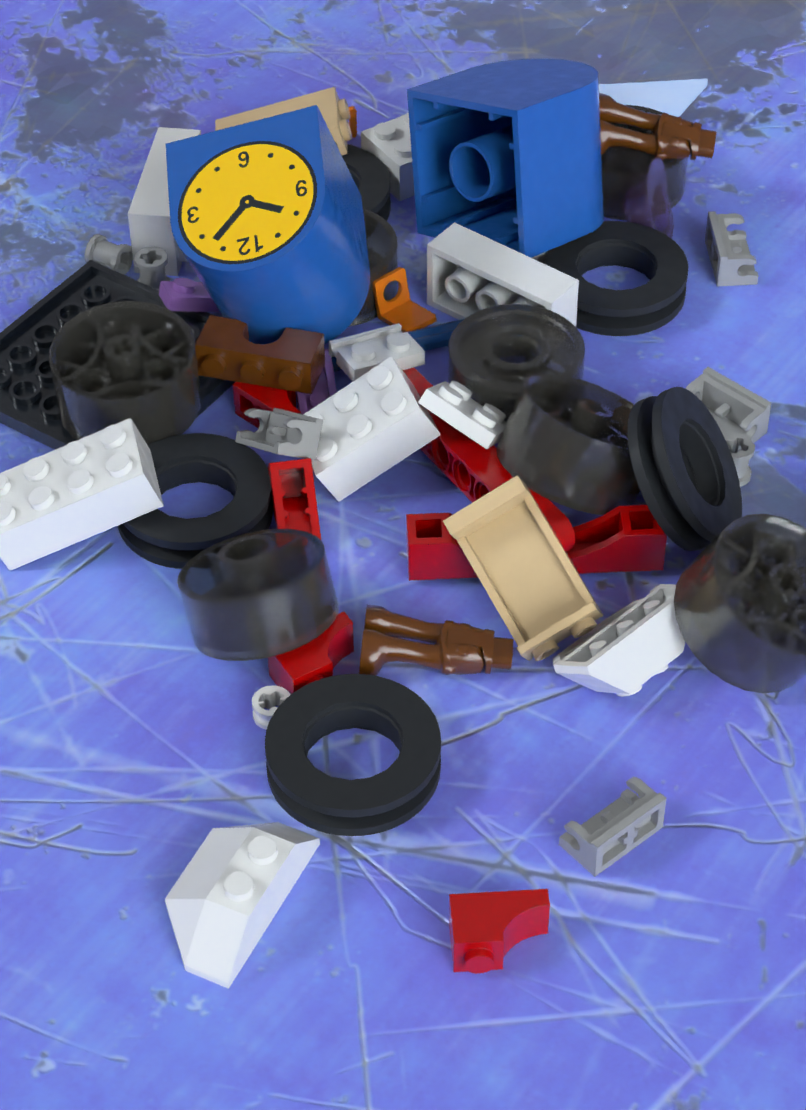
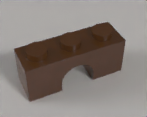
M210 315L195 343L197 373L200 376L312 394L325 366L323 333L285 328L282 336L277 341L269 344H255L249 341L247 323L237 319Z

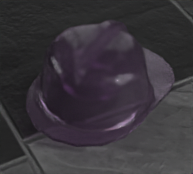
M655 157L649 164L646 181L632 186L627 192L623 203L627 222L651 227L672 238L674 228L673 214L668 199L665 166L659 157Z

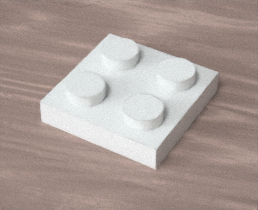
M444 381L426 389L418 403L485 449L502 441L512 425L504 421L506 415L501 410L488 403H485L484 406L480 405L470 398L472 392L456 381H451L450 384Z

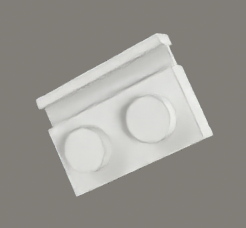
M399 323L329 341L330 357L337 358V365L352 382L391 356L402 370L425 365V351L408 332L403 333L401 331L402 326Z

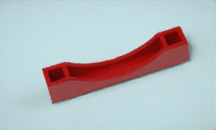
M647 505L618 506L601 517L573 527L575 544L566 553L579 574L658 571L664 568L667 535L658 525ZM406 514L409 581L478 578L459 543L450 535L443 520L453 514Z

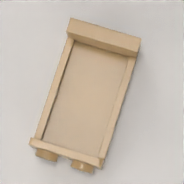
M335 87L215 120V131L317 105L334 141L337 143L341 155L348 154L347 141L352 140V133L348 120L351 119L348 104L345 98L339 99Z
M518 475L443 520L450 535L459 543L515 640L518 652L526 660L529 661L535 658L536 661H540L549 657L559 649L557 643L570 635H573L574 638H579L589 633L597 626L595 620L604 616L527 485Z

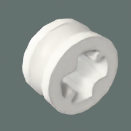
M273 685L260 688L254 693L252 709L253 720L256 725L267 730L269 721L278 708L275 706H279L290 696L289 691L283 687Z

